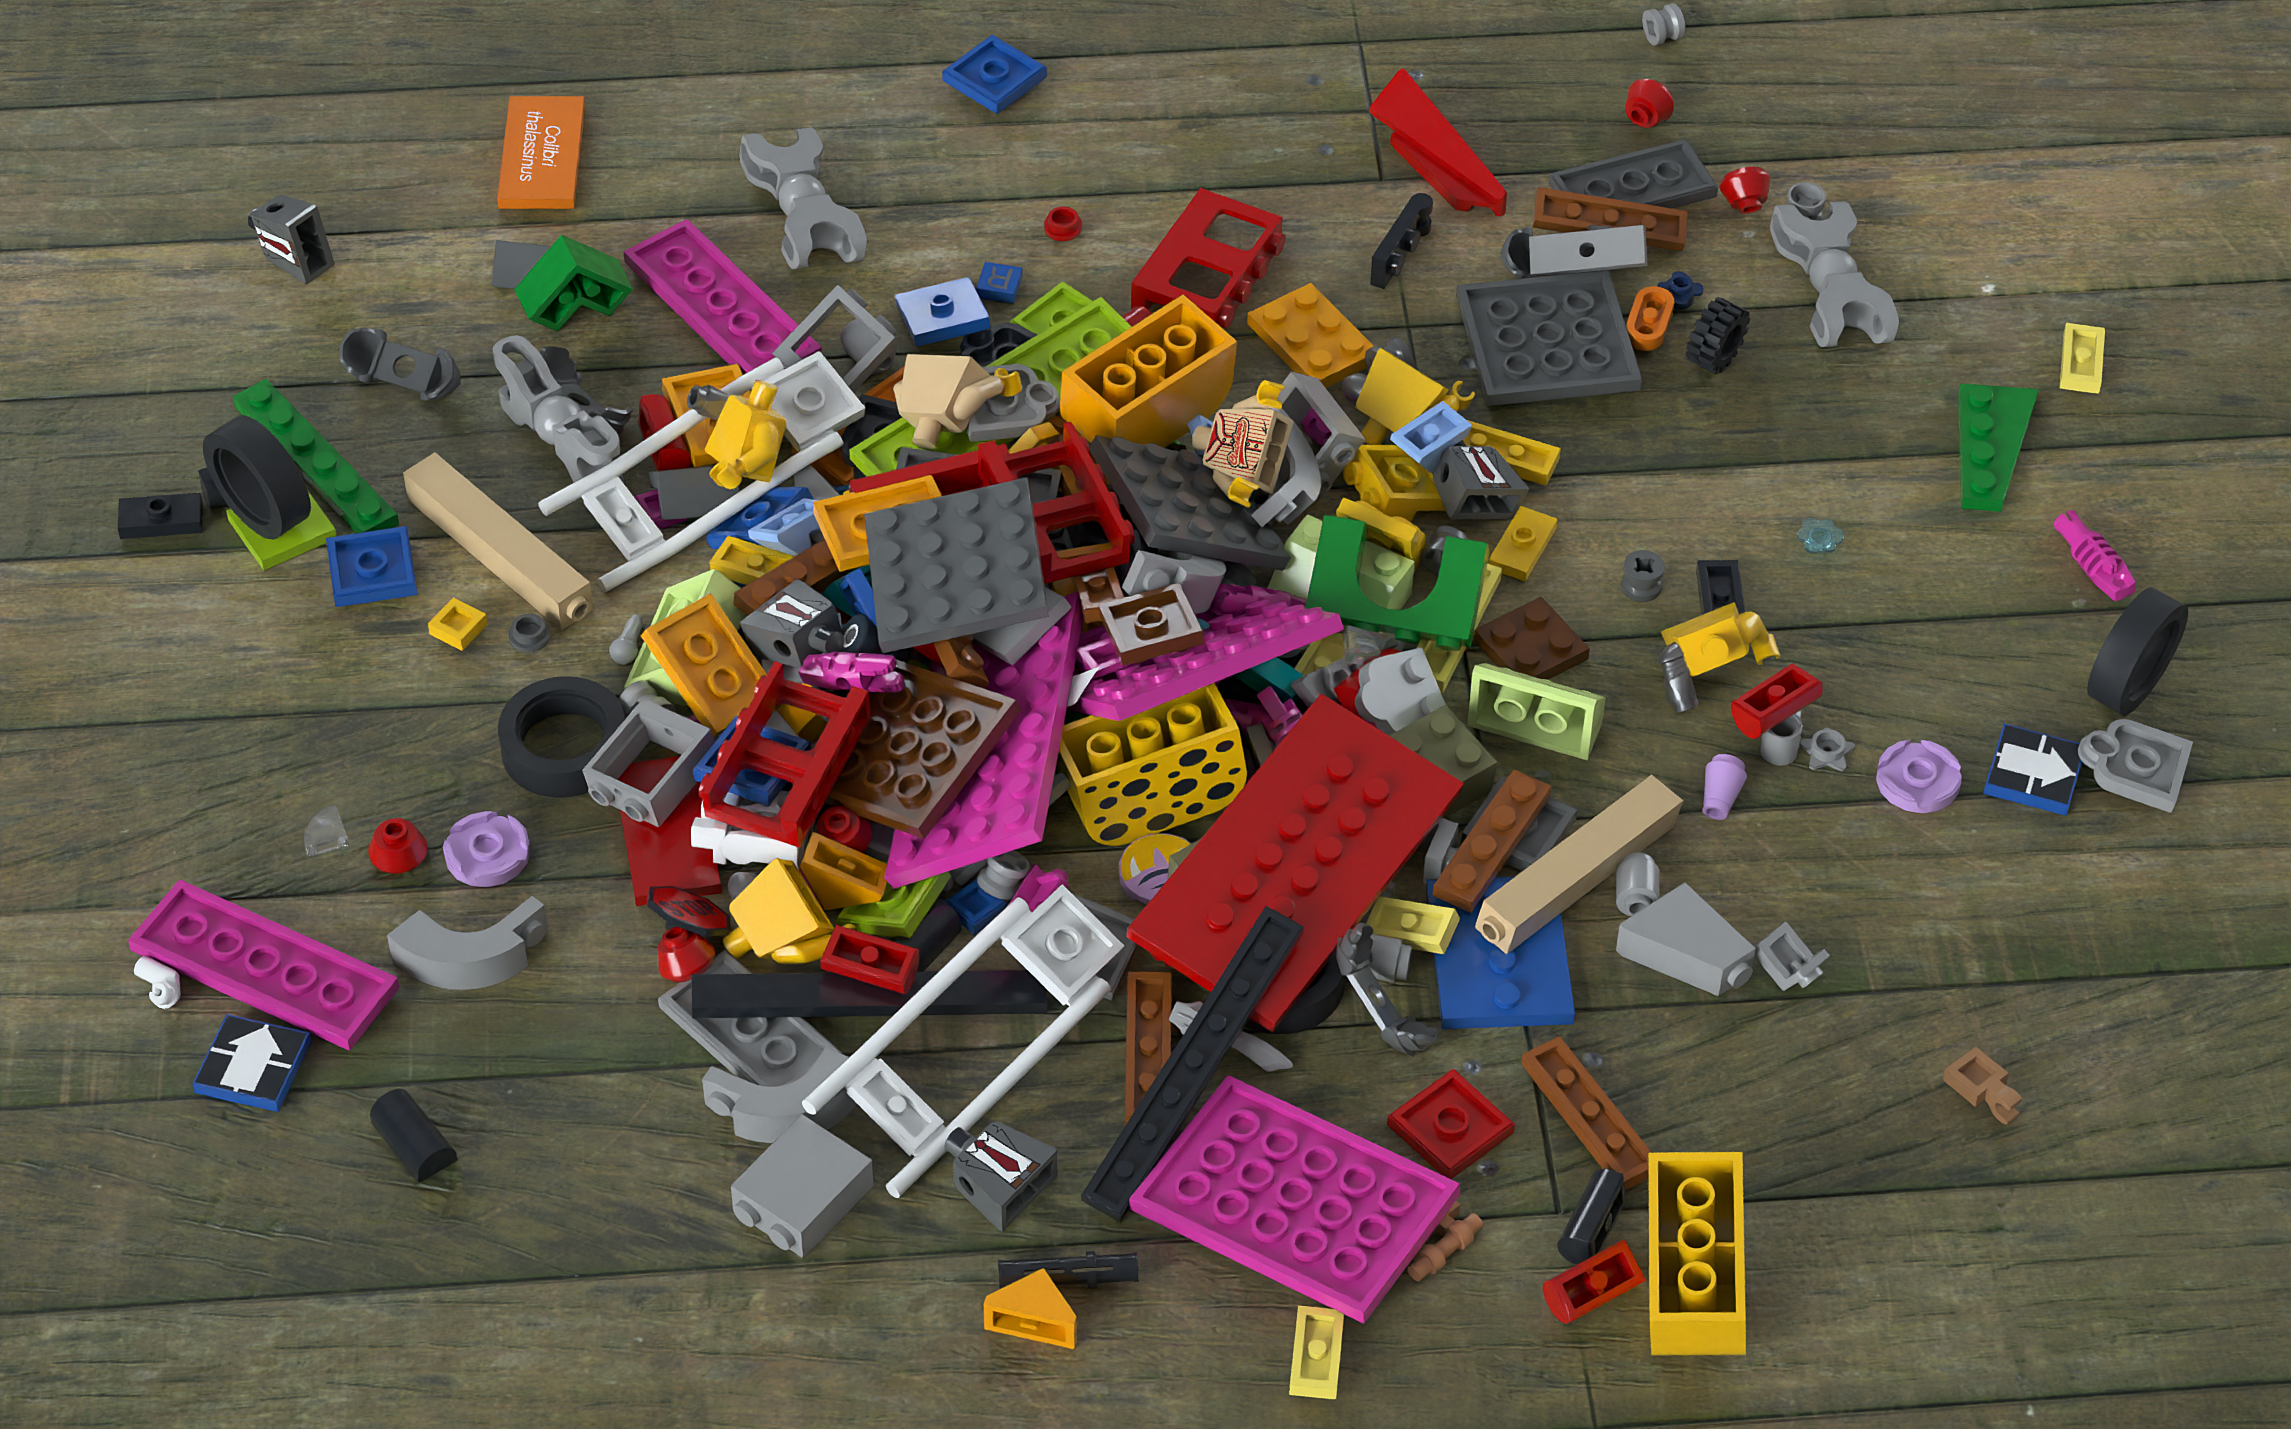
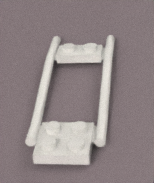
M820 351L785 370L781 361L775 357L721 389V391L730 396H741L748 390H752L755 380L765 381L778 387L771 408L786 419L784 435L798 453L774 468L770 483L756 480L665 541L663 539L661 531L623 484L619 476L708 418L697 414L693 409L608 465L538 503L542 513L548 516L582 497L584 505L628 560L627 563L597 579L598 585L604 593L675 555L807 465L843 446V440L837 431L864 417L865 407Z
M1063 884L1033 912L1029 910L1028 904L1022 898L1017 897L871 1038L802 1101L804 1109L810 1114H816L845 1087L847 1089L846 1093L909 1156H914L886 1184L889 1194L899 1198L947 1152L944 1149V1145L954 1129L961 1127L968 1131L1111 991L1107 981L1098 978L1096 975L1120 953L1124 945ZM1000 938L1002 940L1001 944L1062 1005L1067 1004L1069 1007L945 1127L943 1125L944 1121L881 1058L877 1060L876 1057Z

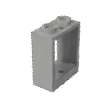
M837 285L772 354L774 358L777 357L781 361L784 369L803 360L795 351L841 304L879 339L843 377V381L854 393L898 347L896 338L893 335L896 329L880 314L876 318L864 309L868 304L853 289L850 288L845 292Z
M1291 371L1281 384L1285 385V389L1278 396V401L1282 402V409L1298 426L1309 410L1313 408L1332 432V435L1315 456L1321 476V488L1317 499L1321 500L1324 494L1330 490L1333 482L1347 463L1354 458L1356 451L1365 441V438L1318 378Z
M642 699L582 770L590 796L603 806L611 805L624 811L635 821L642 822L644 820L660 827L697 782L694 780L693 769L715 743L711 729ZM649 741H652L681 754V756L654 789L647 794L617 779Z

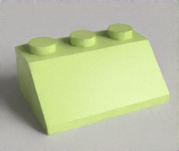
M1308 514L1287 539L1284 546L1291 559L1284 571L1275 569L1268 589L1286 591L1307 599L1323 521ZM1366 540L1359 575L1362 592L1378 606L1400 610L1412 595L1415 561ZM1343 625L1344 630L1339 631L1369 646L1376 643L1383 633L1379 632L1378 637L1364 636L1355 633L1354 627Z
M716 569L668 587L650 626L711 593L735 629L738 630L741 627L740 622L747 617L733 605L734 593L741 588ZM643 642L624 689L636 681L644 680L656 690L657 697H664L670 703L687 706L688 704L647 644Z
M1487 663L1475 665L1472 672L1467 726L1588 760L1602 726L1606 697L1557 684L1546 679L1518 673L1508 668H1501Z

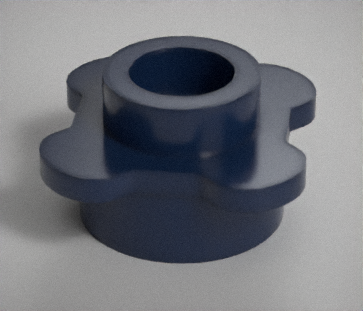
M1681 271L1674 272L1669 280L1659 282L1657 287H1662L1673 295L1674 309L1679 310L1689 308L1694 303L1695 296L1703 294L1702 284L1694 283L1686 273Z

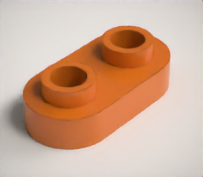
M1650 286L1641 289L1637 293L1626 324L1633 348L1650 351L1662 345L1674 309V297L1668 290L1662 287Z

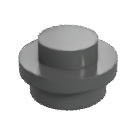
M531 613L518 616L513 621L508 633L510 644L522 652H535L544 648L551 636L548 624L539 615Z

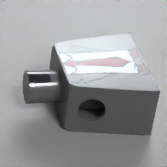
M278 195L263 206L256 207L250 212L248 225L256 230L264 256L302 283L307 285L335 265L316 205L288 196Z
M1463 440L1445 449L1433 472V481L1450 519H1513L1529 491L1528 486L1496 449L1490 446H1466Z
M798 579L740 622L747 645L755 657L797 668L803 665L808 655L840 652L844 645V636L841 633L842 628L832 602Z
M998 1121L991 1122L977 1137H974L961 1127H957L950 1133L944 1145V1149L956 1157L953 1162V1179L956 1189L1001 1232L1058 1176L1057 1150Z

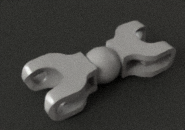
M812 127L796 129L797 139L794 145L789 147L774 146L768 143L760 133L742 135L739 158L746 178L752 184L770 191L776 201L779 200L780 208L788 216L785 221L784 230L786 235L782 241L781 251L790 268L809 267L808 257L811 251L817 248H826L837 252L844 262L863 261L867 238L858 215L846 207L835 204L829 194H825V188L822 183L817 180L820 170L818 161L822 155L823 144L815 129Z
M1847 201L1829 202L1830 209L1824 220L1821 221L1811 220L1801 215L1793 204L1775 205L1770 223V231L1778 252L1789 260L1799 263L1805 273L1810 274V282L1819 292L1816 303L1817 310L1814 312L1810 323V329L1820 347L1838 346L1837 340L1843 331V327L1846 326L1857 327L1865 331L1874 343L1893 342L1897 333L1899 318L1891 296L1881 288L1868 283L1863 277L1862 272L1857 271L1855 260L1848 254L1851 244L1850 237L1853 235L1857 224V219Z
M515 335L501 339L493 346L495 366L507 383L499 388L502 409L517 425L523 426L527 424L533 431L536 430L542 440L555 445L556 455L565 464L574 483L612 462V458L620 454L617 432L603 417H590L584 410L581 411L578 403L562 395V387L554 380L542 355L530 342L522 336ZM511 352L519 353L523 356V361L515 364L506 354ZM620 475L619 478L624 484L623 476Z

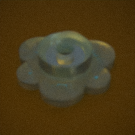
M1807 518L1802 523V529L1797 532V539L1804 542V549L1809 553L1816 554L1823 551L1832 553L1836 550V545L1843 542L1844 533L1842 530L1834 528V523L1831 520L1824 519L1820 522L1815 518Z

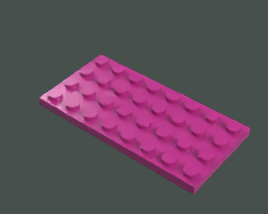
M1077 592L1064 596L1071 606L1070 610L1014 665L1005 662L971 642L974 650L984 661L982 668L989 681V684L984 689L1016 699L1021 712L925 839L895 829L884 877L893 889L1042 841L1083 623V614ZM933 661L931 662L930 671L949 677L944 668Z

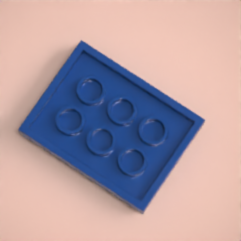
M1495 877L1471 913L1433 896V885L1437 879L1426 881L1427 904L1453 908L1460 917L1445 954L1433 953L1442 1029L1574 1024L1575 1011L1561 913L1508 954H1505L1494 943L1487 941L1482 933L1475 928L1483 901L1514 877Z

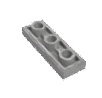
M1644 225L1529 237L1530 270L1533 277L1648 266L1646 228ZM1593 247L1594 253L1590 257H1584L1585 250Z

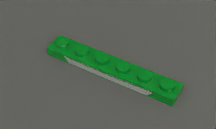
M267 379L233 396L235 408L242 415L251 417L261 423L278 439L293 459L303 479L356 534L391 529L399 525L398 514Z

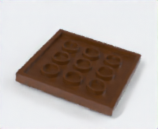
M896 660L897 665L892 672H900L903 675L906 683L904 685L905 688L902 691L893 693L868 692L871 718L824 803L831 806H844L861 817L925 839L1021 712V708L1016 699Z

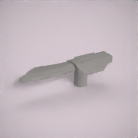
M1177 1001L1169 1021L1174 1023L1184 1035L1204 1002L1185 1003ZM1241 1031L1232 1045L1233 1048L1249 1057L1266 1072L1293 1067V1063L1279 1050L1252 1034Z

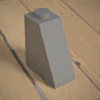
M1686 883L1681 884L1620 923L1616 951L1627 959L1717 996H1720L1732 987L1739 988L1749 980L1753 973L1752 966L1756 950L1751 943Z

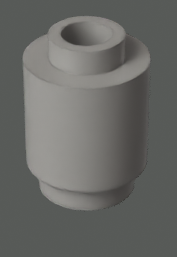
M857 319L848 323L840 335L843 350L856 363L879 341ZM896 349L871 375L885 372L892 366Z
M1631 853L1625 856L1616 870L1617 908L1622 913L1633 916L1660 898L1659 868L1655 864L1654 859L1644 853Z
M1372 934L1373 946L1371 951L1374 953V960L1368 966L1376 979L1393 983L1396 982V979L1407 980L1413 946L1403 944L1402 939Z

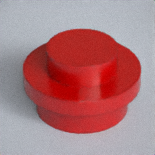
M1065 206L1056 207L1046 217L1044 231L1053 240L1070 241L1080 235L1082 221L1074 209Z

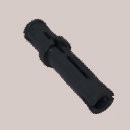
M1086 1251V1256L998 1260L1000 1289L1028 1276L1024 1275V1272L1038 1271L1042 1268L1045 1271L1065 1270L1064 1273L1048 1274L1055 1286L1088 1284V1288H1097V1283L1139 1282L1137 1252L1120 1255H1096L1095 1251ZM1113 1267V1270L1072 1272L1073 1269Z

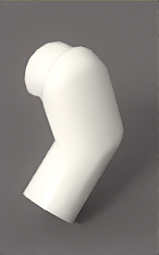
M142 956L135 965L134 974L152 983V992H149V996L155 1005L163 1009L172 1007L177 1003L181 995L178 972L148 956Z

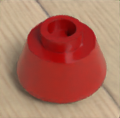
M1639 79L1633 82L1628 89L1625 111L1628 118L1634 124L1649 128L1665 122L1671 117L1674 112V101L1668 88L1659 81Z
M1761 167L1739 168L1727 173L1723 177L1719 188L1733 209H1738L1743 214L1753 213L1760 210L1762 204L1768 199L1771 176Z
M834 806L827 809L819 818L814 829L815 833L861 853L866 851L872 839V828L869 820L844 806Z
M393 818L382 822L376 828L369 844L368 854L370 861L377 869L387 873L402 874L413 870L422 863L426 857L428 847L423 834L410 821L402 818Z
M677 926L673 927L663 934L662 940L658 944V971L663 978L672 982L679 983L692 980V974H703L710 968L715 956V948L702 935Z

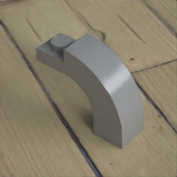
M1282 408L1272 409L1290 418ZM1294 422L1273 495L1269 494L1266 502L1251 515L1261 527L1273 517L1279 523L1283 520L1289 525L1317 499L1320 493L1321 476L1317 460L1308 441Z
M1138 550L1122 588L1129 595H1135L1180 583L1193 612L1203 613L1210 608L1226 572V566L1220 559L1170 551L1168 557Z
M531 896L500 922L485 930L469 933L451 931L440 926L424 912L418 910L390 932L387 938L392 962L411 977L440 988L466 990L487 987L503 982L528 967L526 949L537 945L548 932L544 904Z
M826 1047L804 1076L786 1085L773 1087L756 1085L713 1066L709 1068L702 1078L705 1105L721 1116H732L736 1136L757 1142L773 1143L801 1114L825 1130H828L843 1120L857 1103L846 1093L847 1089L844 1087L816 1114H810L804 1109L802 1101L849 1058Z

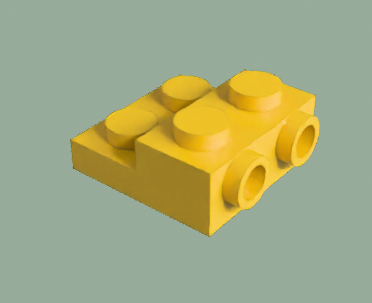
M1361 445L1356 451L1354 458L1344 467V480L1348 485L1355 486L1361 495L1360 501L1369 503L1384 515L1391 518L1399 516L1411 523L1417 511H1446L1433 481V474L1397 445Z
M1343 497L1336 510L1337 517L1365 522L1368 529L1366 540L1415 561V573L1421 562V554L1426 547L1425 533L1402 517L1393 516L1391 518L1367 502L1360 500L1354 502Z

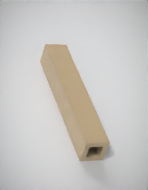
M434 452L403 472L408 501L561 631L574 622L582 620L593 610L590 582Z
M1651 774L1483 901L1475 928L1482 933L1487 941L1494 943L1505 954H1508L1612 875L1625 856L1631 853L1642 852L1672 829L1683 800Z

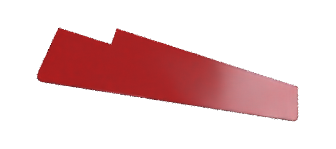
M1404 68L1400 69L1371 104L1369 110L1375 118L1395 131L1391 133L1390 145L1455 210L1469 212L1471 205L1490 208L1495 213V216L1501 217L1505 215L1506 190Z

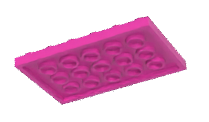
M1261 600L1251 603L1245 607L1246 613L1234 618L1232 614L1210 620L1208 622L1210 627L1202 630L1204 644L1191 647L1182 652H1173L1151 658L1142 663H1135L1101 677L1091 679L1077 702L1067 707L1066 710L1117 721L1124 720L1342 631L1344 628L1339 613L1322 611L1321 607L1304 609L1303 605L1290 607L1286 605V602L1269 604V600Z
M1228 1075L1129 1198L1130 1210L1365 1324L1460 1196V1183Z

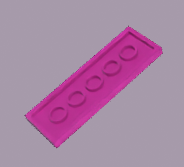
M688 219L623 251L624 262L729 365L738 364L743 375L773 359L772 353L799 326ZM809 336L795 353L800 358L805 359L818 351L822 353V347Z
M181 879L177 881L128 939L131 951L141 956H148L189 978L349 1051L400 988L398 977Z

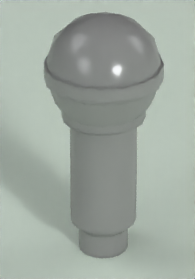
M634 614L627 620L621 636L612 641L609 647L612 660L618 664H630L638 655L636 641L642 629L643 621L640 615Z

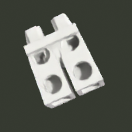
M780 791L769 807L730 792L727 793L724 802L767 817H773L778 814L790 791ZM702 801L701 818L695 817L692 824L691 843L692 847L713 849V863L726 864L727 860L736 864H747L752 861L770 864L774 859L779 858L793 861L798 870H800V864L809 838L815 829V821L799 848L705 817Z

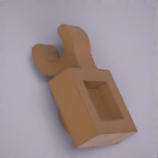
M1973 1048L1945 1068L1943 1081L1973 1106L1976 1107L1985 1100L1993 1115L2005 1125H2008L2020 1114L2014 1107L2022 1102V1097L2014 1089L2006 1086L2009 1073L1979 1048Z

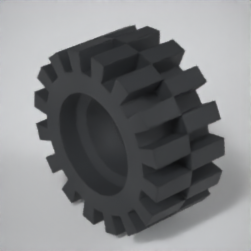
M1715 298V301H1711L1708 304V309L1704 308L1701 312V319L1696 320L1694 324L1696 328L1689 335L1691 341L1687 343L1686 349L1688 351L1685 353L1687 360L1714 374L1722 373L1725 366L1728 367L1731 364V358H1735L1738 354L1737 349L1739 345L1742 346L1744 343L1743 336L1748 333L1749 328L1746 326L1750 323V313L1723 298Z

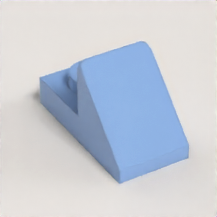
M1442 401L1392 433L1390 440L1433 474L1445 449L1449 446H1454L1469 435L1472 424Z
M801 499L749 529V537L766 548L792 556L800 554L811 547L809 535L821 531L813 514V502L819 500Z

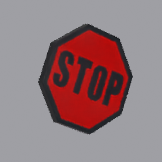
M675 886L649 887L647 907L667 921L665 925L667 930L677 926L702 936L729 935L731 930L730 915L708 898Z

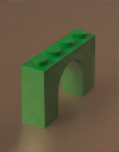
M1324 515L1305 609L1321 607L1322 611L1339 613L1342 625L1354 627L1355 633L1364 636L1378 637L1379 632L1395 634V640L1409 644H1419L1420 639L1436 641L1435 646L1437 648L1448 651H1460L1461 646L1471 648L1489 557L1487 543L1446 536L1438 579L1429 596L1421 603L1407 609H1387L1369 600L1360 588V568L1368 533L1365 522Z

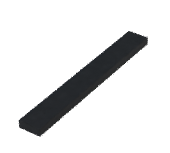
M1265 906L1083 1191L1081 1201L1119 1223L1122 1221L1130 1208L1129 1198L1162 1158L1304 933V926Z
M1028 970L965 971L920 1015L1047 1014V990ZM939 971L916 972L914 982L907 994L836 973L692 974V1018L893 1016Z

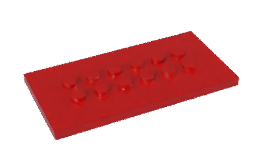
M1321 693L1128 927L1126 937L1211 992L1265 906L1304 926L1303 935L1250 1017L1273 1032L1337 951V938H1343L1347 929H1354L1456 800L1462 792L1464 783Z

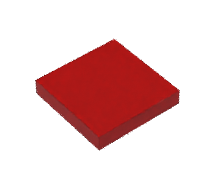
M1454 1068L1389 1114L1387 1119V1125L1441 1175L1449 1179H1453L1511 1136L1515 1129V1123Z

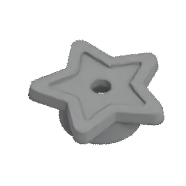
M1829 728L1816 732L1812 739L1800 740V747L1811 755L1809 768L1812 770L1829 766L1836 770L1844 771L1846 769L1844 756L1850 753L1855 746L1854 743L1845 741L1839 732Z

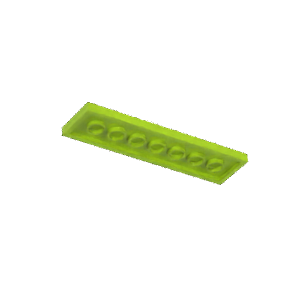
M1099 297L986 367L1010 364L1027 366L1034 371L1038 381H1046L1056 388L1061 400L1062 371L1132 326L1102 297ZM902 417L849 449L850 460L868 477L896 470L901 447L960 455L977 451L978 444L993 440L970 442L967 429L962 432L940 431L936 447L934 449H924L912 442L916 428ZM1017 437L994 439L996 445L1009 443Z

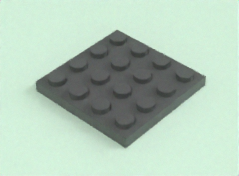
M1609 270L1457 285L1456 298L1486 406L1641 390L1642 377Z
M1095 435L1089 449L1097 463L1101 466L1103 473L1148 547L1284 571L1291 557L1282 545L1280 537L1273 531L1269 523L1261 527L1251 516L1259 508L1252 496L1249 498L1250 508L1230 500L1214 482L1213 470L1203 465V456L1184 449L1180 451L1165 449L1154 443L1144 445L1129 442L1118 436L1111 439Z
M1027 478L864 514L878 641L882 653L1049 617L1032 494Z

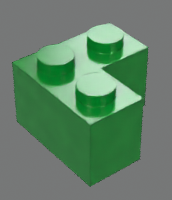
M560 235L515 287L514 291L529 320L558 332L580 305L610 316L632 292L633 287L618 259L564 235Z

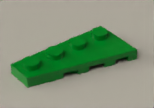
M1960 383L1958 390L1961 509L2002 511L2039 389Z

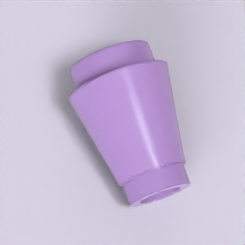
M1719 754L1714 756L1712 762L1706 765L1704 806L1702 811L1707 817L1715 820L1727 818L1728 812L1747 779L1745 764L1739 758L1732 755Z

